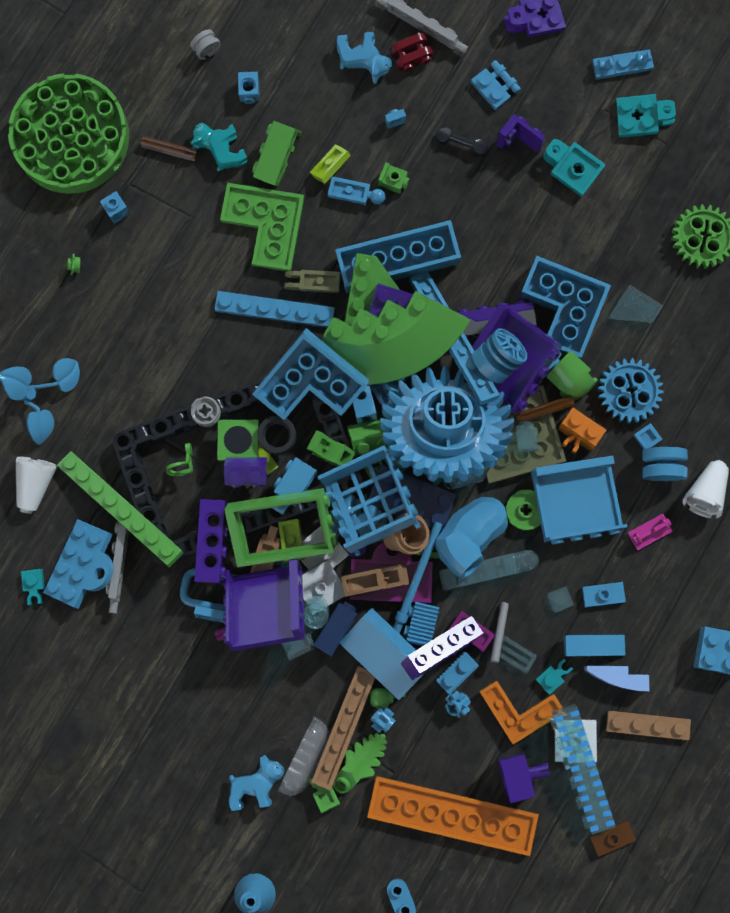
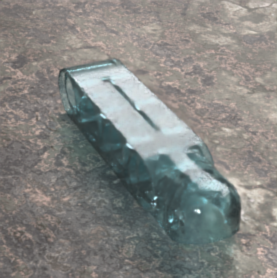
M525 550L483 560L475 572L463 580L449 569L440 570L439 576L443 591L531 571L537 567L539 557L534 551Z

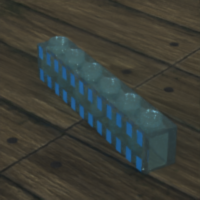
M573 704L551 711L553 717L549 718L553 730L557 729L559 737L556 738L559 750L563 749L566 756L562 760L565 769H570L572 777H569V782L572 790L576 789L578 797H575L578 809H583L584 816L581 817L584 828H589L591 834H595L616 827L577 706Z

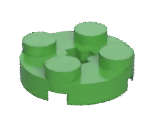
M520 490L512 495L506 504L507 519L512 526L519 530H532L541 524L535 491ZM524 505H528V508L532 510L527 516L520 511V508H524Z

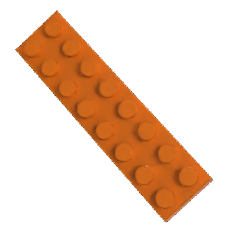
M376 776L367 818L530 856L539 814Z

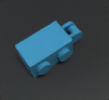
M295 458L294 461L290 460L284 469L286 471L283 478L279 477L273 486L275 488L274 493L276 495L306 491L316 476L317 470L298 458ZM290 505L273 507L272 509L284 515Z

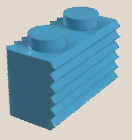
M415 602V606H410L408 616L412 619L410 626H405L403 637L407 638L406 641L408 643L424 646L432 641L439 607Z
M463 652L462 655H459V658H456V661H453L451 667H448V670L442 673V676L436 678V682L450 695L479 665L466 652Z

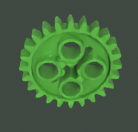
M701 204L699 210L696 206H693L692 212L686 209L685 215L681 214L678 217L680 221L676 220L674 223L677 228L672 230V233L676 235L671 240L677 241L673 248H679L677 255H684L682 261L688 258L689 266L696 262V268H699L701 264H703L705 269H707L709 263L712 267H715L717 262L722 264L723 258L727 259L730 256L728 253L730 252V225L728 224L730 218H724L726 212L720 215L719 208L712 211V205L705 209L704 205ZM705 220H707L708 227L705 232V238L707 239L703 243V253H700V246L703 241V235L701 234L705 230ZM692 222L699 223L700 228H694ZM711 226H717L720 232H714ZM688 241H694L697 247H691ZM708 245H714L716 251H710Z

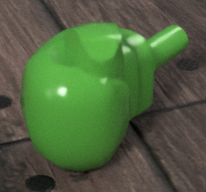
M387 688L372 689L369 695L370 704L376 707L377 710L379 708L385 710L389 704L393 703V698H396Z

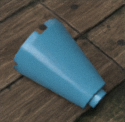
M259 873L243 877L237 883L234 891L235 903L243 913H267L272 908L276 898L275 887L272 881Z

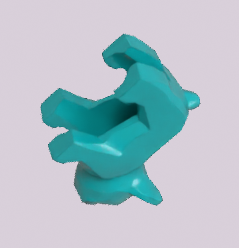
M199 123L195 126L193 130L194 139L191 141L192 149L198 150L202 147L209 149L218 165L217 171L226 168H238L248 162L244 149L239 150L238 153L229 151V144L237 139L233 124L226 130H212L204 123Z

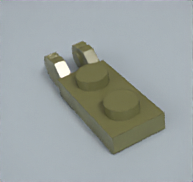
M314 270L285 272V276L288 278H300V283H285V289L339 293L340 272Z

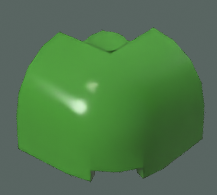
M571 350L547 375V378L561 391L559 393L560 396L563 398L572 396L573 400L585 396L598 382V379L590 376L589 371L591 369Z

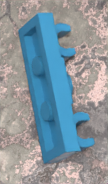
M650 49L596 58L592 61L596 80L650 71L654 68Z

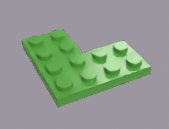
M227 183L220 221L258 228L252 266L291 271L305 197L301 194Z

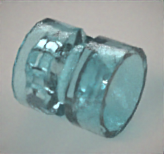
M311 596L304 602V623L314 629L323 627L329 619L328 603L320 596Z

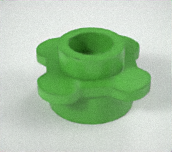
M72 254L71 258H68L67 270H71V275L80 272V257H75V254Z

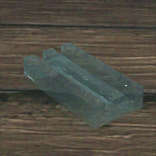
M503 635L505 642L525 653L531 659L530 661L503 644L501 649L524 662L527 666L523 667L501 652L500 658L527 674L537 655Z

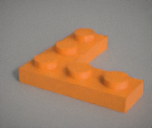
M498 681L479 691L513 745L553 720L554 717H558L565 712L554 694L521 715H518Z

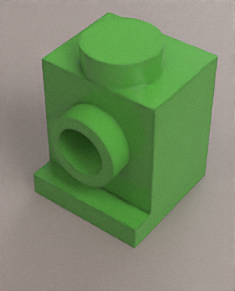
M386 162L378 180L379 186L401 194L402 189L407 188L410 180L407 177L408 172L391 166ZM394 175L398 179H392L391 176Z

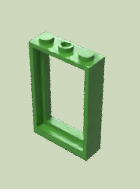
M324 488L228 503L225 508V514L237 567L333 553L335 545H338L337 534L332 531L334 519L333 515L329 514L328 511L330 499L329 495L325 494ZM316 501L324 538L323 543L249 554L241 512Z

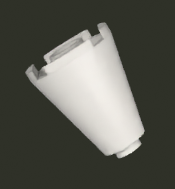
M17 457L16 501L20 512L32 514V511L38 509L55 473L56 464L40 459L31 460L29 457Z
M720 460L710 462L688 490L682 501L684 505L687 503L690 506V511L706 518H711L712 515H717L716 518H719L722 515L729 473L726 463Z

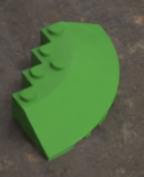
M415 291L407 308L387 300L379 317L364 309H360L352 325L338 318H332L321 341L368 378V385L383 384L408 377L431 365L454 345L465 331L471 319Z

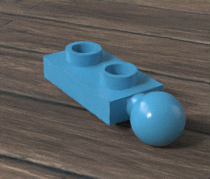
M332 176L328 197L366 205L367 199H370L372 203L379 205L384 202L385 193L381 189L369 191L370 184Z

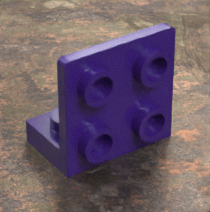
M513 114L499 132L496 146L503 150L506 145L510 146L517 137L537 153H540L545 137L539 129H533L529 126L523 117H517Z

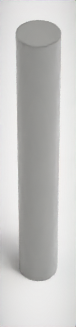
M501 602L491 656V662L499 663L509 604L506 602Z

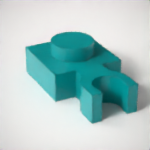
M43 569L21 571L23 592L29 591L28 605H32L33 597L38 598V604H43L42 596L39 594V590L45 589Z
M565 659L558 663L557 669L554 670L552 666H549L535 679L548 695L565 682L561 676L573 670L572 667L566 671L562 669V664L566 662Z

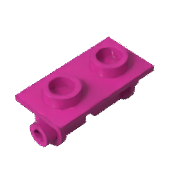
M661 514L628 532V535L636 549L639 550L673 531L670 527L672 524L668 518H665L664 514Z

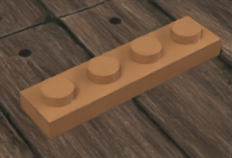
M607 710L606 731L689 740L691 719Z

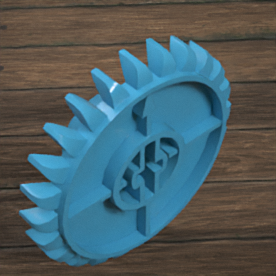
M443 366L440 380H436L432 369L427 367L425 383L421 382L416 373L411 375L412 389L400 380L398 382L400 397L390 391L388 393V400L391 407L385 404L382 406V413L386 419L381 418L380 427L385 431L382 437L384 443L391 445L389 446V453L391 456L400 457L399 465L403 468L412 466L414 475L420 476L425 473L430 481H435L437 477H442L446 483H451L454 477H459L461 481H467L471 473L481 476L484 474V466L493 468L497 465L498 458L503 457L507 452V446L505 445L510 444L513 433L508 432L513 428L514 418L506 419L510 414L511 405L499 408L503 402V391L499 393V399L480 406L468 383L464 382V376L460 369L455 379L450 380L448 367ZM445 414L449 415V426L445 425Z

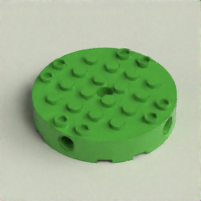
M80 74L47 77L48 79L38 84L36 82L29 87L16 102L9 119L8 138L10 148L24 172L38 185L54 192L66 194L92 190L109 180L124 161L129 145L127 119L117 98L99 81Z

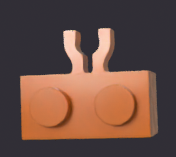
M575 408L571 409L558 428L559 431L569 437L562 444L563 447H566L573 440L575 441L574 448L571 451L573 454L578 450L579 444L591 452L606 432V429Z

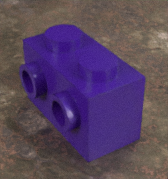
M267 457L226 458L224 464L225 485H230L231 487H241L242 485L261 487L266 485L268 476Z

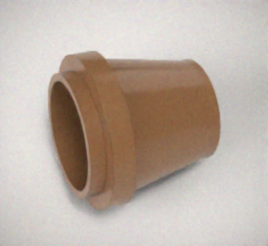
M406 513V514H402V515L398 516V517L395 519V521L398 520V519H400V518H402V517L407 516L408 514ZM417 515L416 519L420 524V528L416 529L413 524L384 537L383 541L387 548L410 555L424 550L429 541V529L425 520Z

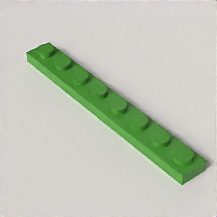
M72 451L57 464L68 477L169 568L183 554V551Z

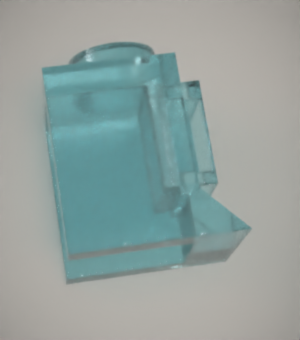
M520 422V425L515 428L517 453L540 451L541 447L537 444V428H534L532 422Z

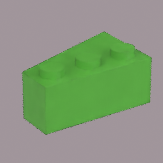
M273 121V124H269L266 135H268L266 143L263 142L260 147L259 153L261 156L259 162L256 161L253 166V177L274 186H279L288 165L289 155L294 152L295 147L293 145L296 136L300 137L302 131Z

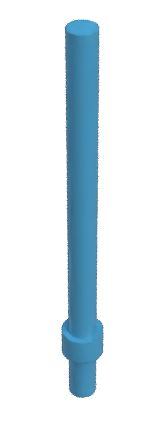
M437 521L433 525L428 544L422 553L401 609L397 611L395 616L396 622L393 629L399 634L403 624L407 622L409 608L443 525Z

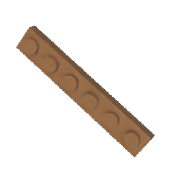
M359 666L356 669L311 782L328 790H331L375 681V677L367 669Z

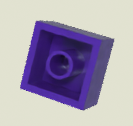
M522 753L497 759L507 800L510 803L535 797L532 780L550 776L548 770L540 772L549 769L547 763L529 768L525 755Z

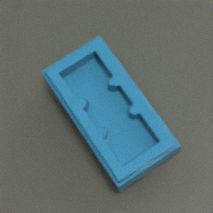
M623 582L582 587L584 607L626 602Z

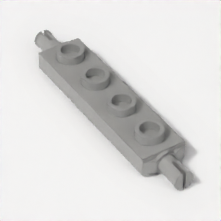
M376 0V2L385 6L388 12L451 49L456 48L464 54L466 53L468 46L457 39L458 35H456L455 31L450 28H444L437 20L427 18L420 10L407 6L403 0Z
M119 522L115 524L117 539L112 545V554H114L112 562L114 568L111 581L106 586V594H109L108 598H110L109 613L116 614L118 602H120L129 531Z

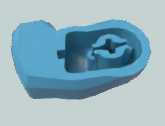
M480 497L454 513L437 537L435 549L440 559L451 572L462 580L468 578L479 568L484 560L481 552L487 548L490 542L505 532L508 525L505 507L495 498Z

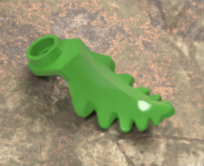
M375 733V737L370 734L369 740L366 737L362 739L363 746L358 742L354 744L355 752L351 750L346 751L345 765L337 774L333 784L337 792H349L360 779L373 777L375 772L371 767L380 766L381 764L376 757H383L385 755L381 752L386 750V746L383 745L387 744L384 734L379 735Z

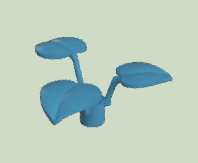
M69 358L58 360L53 367V377L56 381L41 385H29L32 375L25 367H11L0 372V381L8 397L13 400H22L25 405H29L36 410V412L28 414L27 428L31 438L38 445L42 444L52 433L54 418L50 411H40V408L31 402L36 396L35 389L59 385L60 390L63 392L72 390L77 385L80 376V369L76 360Z

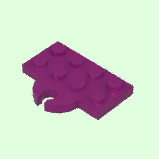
M383 542L373 552L372 560L351 559V574L404 564L406 565L409 584H411L419 561H412L410 554H405L401 551H398V554L395 556H389L386 552L387 546ZM433 562L427 563L412 602L431 603ZM410 585L350 596V600L403 602Z

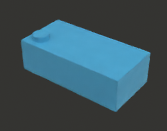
M370 609L340 641V644L398 700L421 677L419 676L412 681L401 665V662L408 655L415 652L416 649L373 609Z

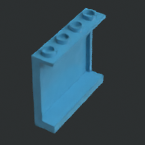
M613 456L537 467L531 470L544 542L551 541L552 545L564 543L563 539L571 538V541L582 540L585 535H590V538L601 537L603 532H609L610 535L622 533L621 529L628 527L627 524L623 525L611 469V465L615 463Z

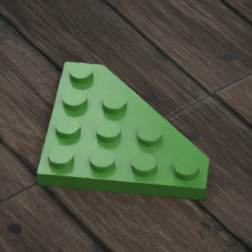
M356 253L344 321L349 325H352L360 309L369 312L378 283L399 289L376 256Z

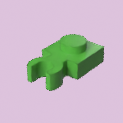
M312 778L310 779L311 786L318 790L313 793V796L322 814L341 805L333 787L331 790L311 783Z

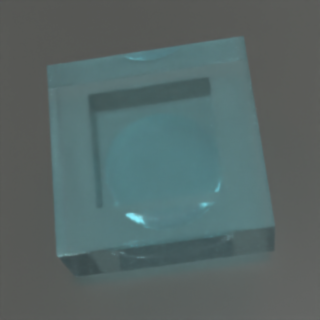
M567 587L547 594L554 613L574 605Z

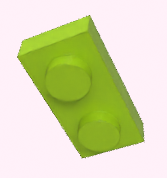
M335 144L310 171V174L325 184L351 155L347 150Z
M299 519L278 522L282 549L303 546ZM305 557L297 558V559H298V560H304Z

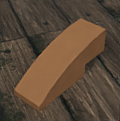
M404 564L341 577L345 597L410 585L406 565Z

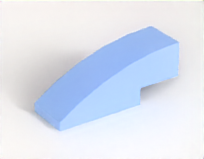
M584 666L586 672L610 685L629 690L649 691V675H628V666Z

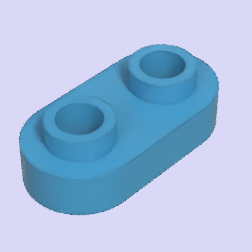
M398 878L391 880L387 886V894L395 913H402L401 909L403 907L409 908L408 913H416L414 901L405 881ZM400 887L401 893L395 894L393 889Z

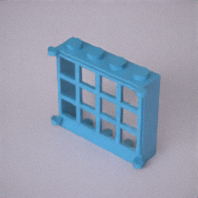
M385 446L379 447L318 476V479L325 485L327 491L325 494L329 495L334 509L332 514L340 525L338 530L346 541L343 544L344 548L350 554L355 552L356 556L361 555L360 548L414 524L416 529L420 528V524L416 519L418 511L414 504H410L408 498L411 497L407 486H403L401 481L404 479L400 468L396 469L394 464L397 459L391 456L389 449ZM386 459L390 470L376 476L372 464ZM368 466L372 479L359 484L354 472ZM351 475L355 487L341 492L337 480ZM392 475L397 487L383 493L379 480ZM374 483L379 495L365 501L361 489ZM357 491L361 504L348 509L343 497ZM399 492L403 504L390 510L385 498ZM381 500L385 513L372 518L368 505ZM363 508L368 520L354 526L350 514ZM406 509L408 515L394 521L392 514ZM388 517L390 523L376 529L374 523ZM370 525L372 532L358 537L356 531Z

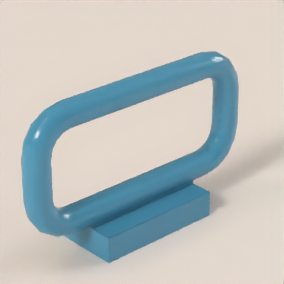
M195 568L188 570L184 574L180 588L182 602L190 607H195L194 615L196 618L224 623L223 614L226 613L224 605L191 599L188 596L191 578L195 576Z

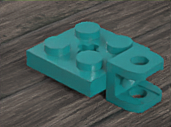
M656 94L616 98L619 138L658 134V126H668L675 123V102L672 100H662L656 103ZM635 112L643 114V116H640V120H636L632 115Z
M553 139L543 154L544 160L554 167L551 175L581 197L606 165L576 142L569 148L562 141ZM580 165L583 173H575L573 166L578 167Z

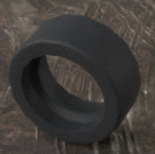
M271 416L260 424L258 441L267 453L283 455L294 447L296 430L292 422L287 418L283 420L280 416ZM273 424L284 425L289 432L287 443L281 447L270 446L265 439L266 430Z

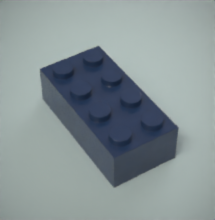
M381 464L377 467L375 474L378 476L390 469ZM402 473L404 477L401 480L402 484L407 486L411 497L408 498L410 504L415 505L418 515L425 520L429 530H432L435 521L442 523L443 525L439 532L441 533L457 494ZM392 475L379 480L383 493L397 487ZM374 483L370 485L365 501L379 495ZM399 492L385 498L390 510L403 504ZM381 500L371 504L378 508V510L385 512ZM403 509L392 515L398 517L406 514L407 511Z

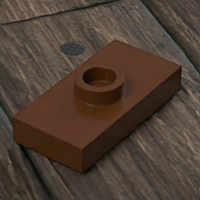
M628 820L589 836L598 857L636 841Z

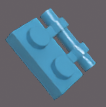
M495 60L490 65L495 71L490 73L485 68L471 80V84L496 111L510 100L511 96L507 93L510 89L517 94L521 88L518 86L517 80L514 77L511 78L506 72L503 64L500 65ZM501 77L506 84L501 86L496 79Z

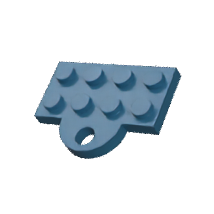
M77 519L43 593L79 609L87 590L94 592L106 587L112 578L114 568L111 558L104 552L113 534ZM102 569H104V577L102 579H99L98 574Z

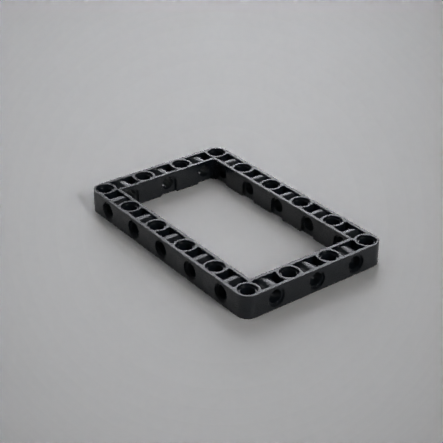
M263 379L212 397L221 410L219 420L262 405L263 403L252 394ZM309 390L308 393L323 434L350 448L338 413L331 408L329 414H321L320 409L328 405ZM235 397L242 398V402L239 405H233L232 400ZM192 405L119 431L112 440L135 509L145 518L149 512H154L155 519L151 523L168 538L169 535L139 449L202 427L195 422L191 415ZM166 424V431L158 433V426ZM128 438V445L121 447V439ZM354 472L358 483H363L360 472ZM136 475L142 476V481L139 484H133V478ZM351 475L337 480L341 492L350 489L347 485L352 480ZM323 484L308 489L315 490L324 488V492H327L325 485ZM356 491L351 493V495L356 496L358 493ZM305 502L298 503L296 507L290 505L285 514L279 518L273 517L272 512L274 509L272 508L242 513V522L245 523V536L270 528V525H278V522L288 521L318 510L317 504ZM198 530L186 534V537L172 541L183 551V554L175 562L196 555ZM230 532L228 533V538L224 539V544L232 542ZM213 536L209 538L208 545L209 547H215L218 544V538ZM151 552L154 561L161 565H166L153 552Z

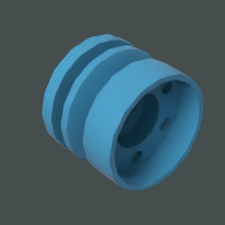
M497 329L486 340L487 342H483L473 352V361L486 378L495 383H503L513 373V370H517L527 360V352L513 334L504 329Z

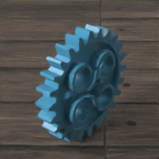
M634 358L629 363H627L626 359H623L622 365L616 361L614 363L615 368L609 366L607 369L610 373L604 372L602 374L606 379L599 380V383L603 386L597 389L603 392V394L598 396V399L605 400L601 406H608L605 412L612 411V418L618 415L619 422L626 418L627 423H630L632 418H634L636 423L639 422V417L646 420V413L652 416L654 414L652 409L657 410L659 408L656 403H660L663 400L658 395L664 393V391L658 389L663 385V383H657L660 375H653L656 369L654 368L649 371V363L642 366V360H639L635 364ZM625 374H628V375H629V382H628V380H627ZM633 376H641L643 382L641 384L636 383ZM614 379L622 380L623 387L615 386ZM629 386L631 390H634L632 396L630 392L626 391L629 388ZM639 394H643L646 396V403H642L638 400ZM618 399H626L628 405L626 407L620 406ZM632 399L636 406L635 408L632 407Z

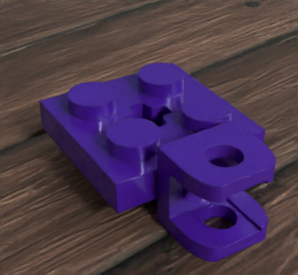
M519 0V6L510 8L507 12L508 15L504 18L507 32L518 33L526 29L528 37L564 31L566 28L558 0ZM543 11L546 14L545 18H542L541 15L538 16V13Z
M378 283L369 312L379 317L387 300L407 308L413 294Z

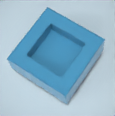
M394 109L385 115L387 129L406 123L404 109Z
M651 423L633 435L643 449L651 448L662 440Z

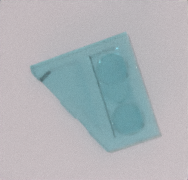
M629 285L609 318L613 320L653 323L663 305Z

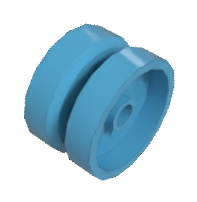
M652 447L642 450V460L650 464L642 468L643 479L651 481H678L688 478V468L680 465L688 460L687 449L679 447Z

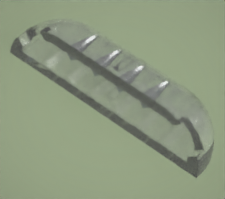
M313 718L278 792L285 795H296L304 791L309 785L329 739L328 728L320 719Z

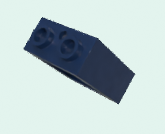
M347 602L344 605L339 603L314 646L333 657L340 646V641L346 636L358 616L355 612L356 608Z

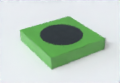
M218 420L217 460L225 461L226 458L259 457V420Z

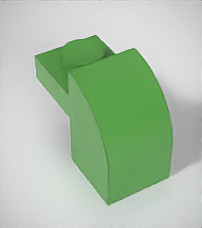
M317 430L307 448L313 452V455L337 467L351 461L355 454L346 445L332 440Z

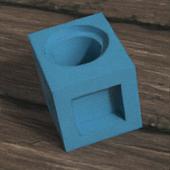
M238 72L240 102L252 104L255 101H260L258 72ZM248 86L254 87L251 91H245L244 89Z
M117 191L100 201L114 224L130 215L128 208Z

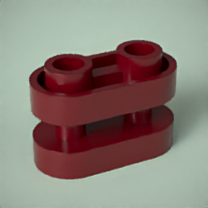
M418 33L403 39L389 48L392 57H399L396 61L399 71L409 72L414 66L419 64L425 65L432 61L434 53L430 46L424 47L428 42L424 33Z

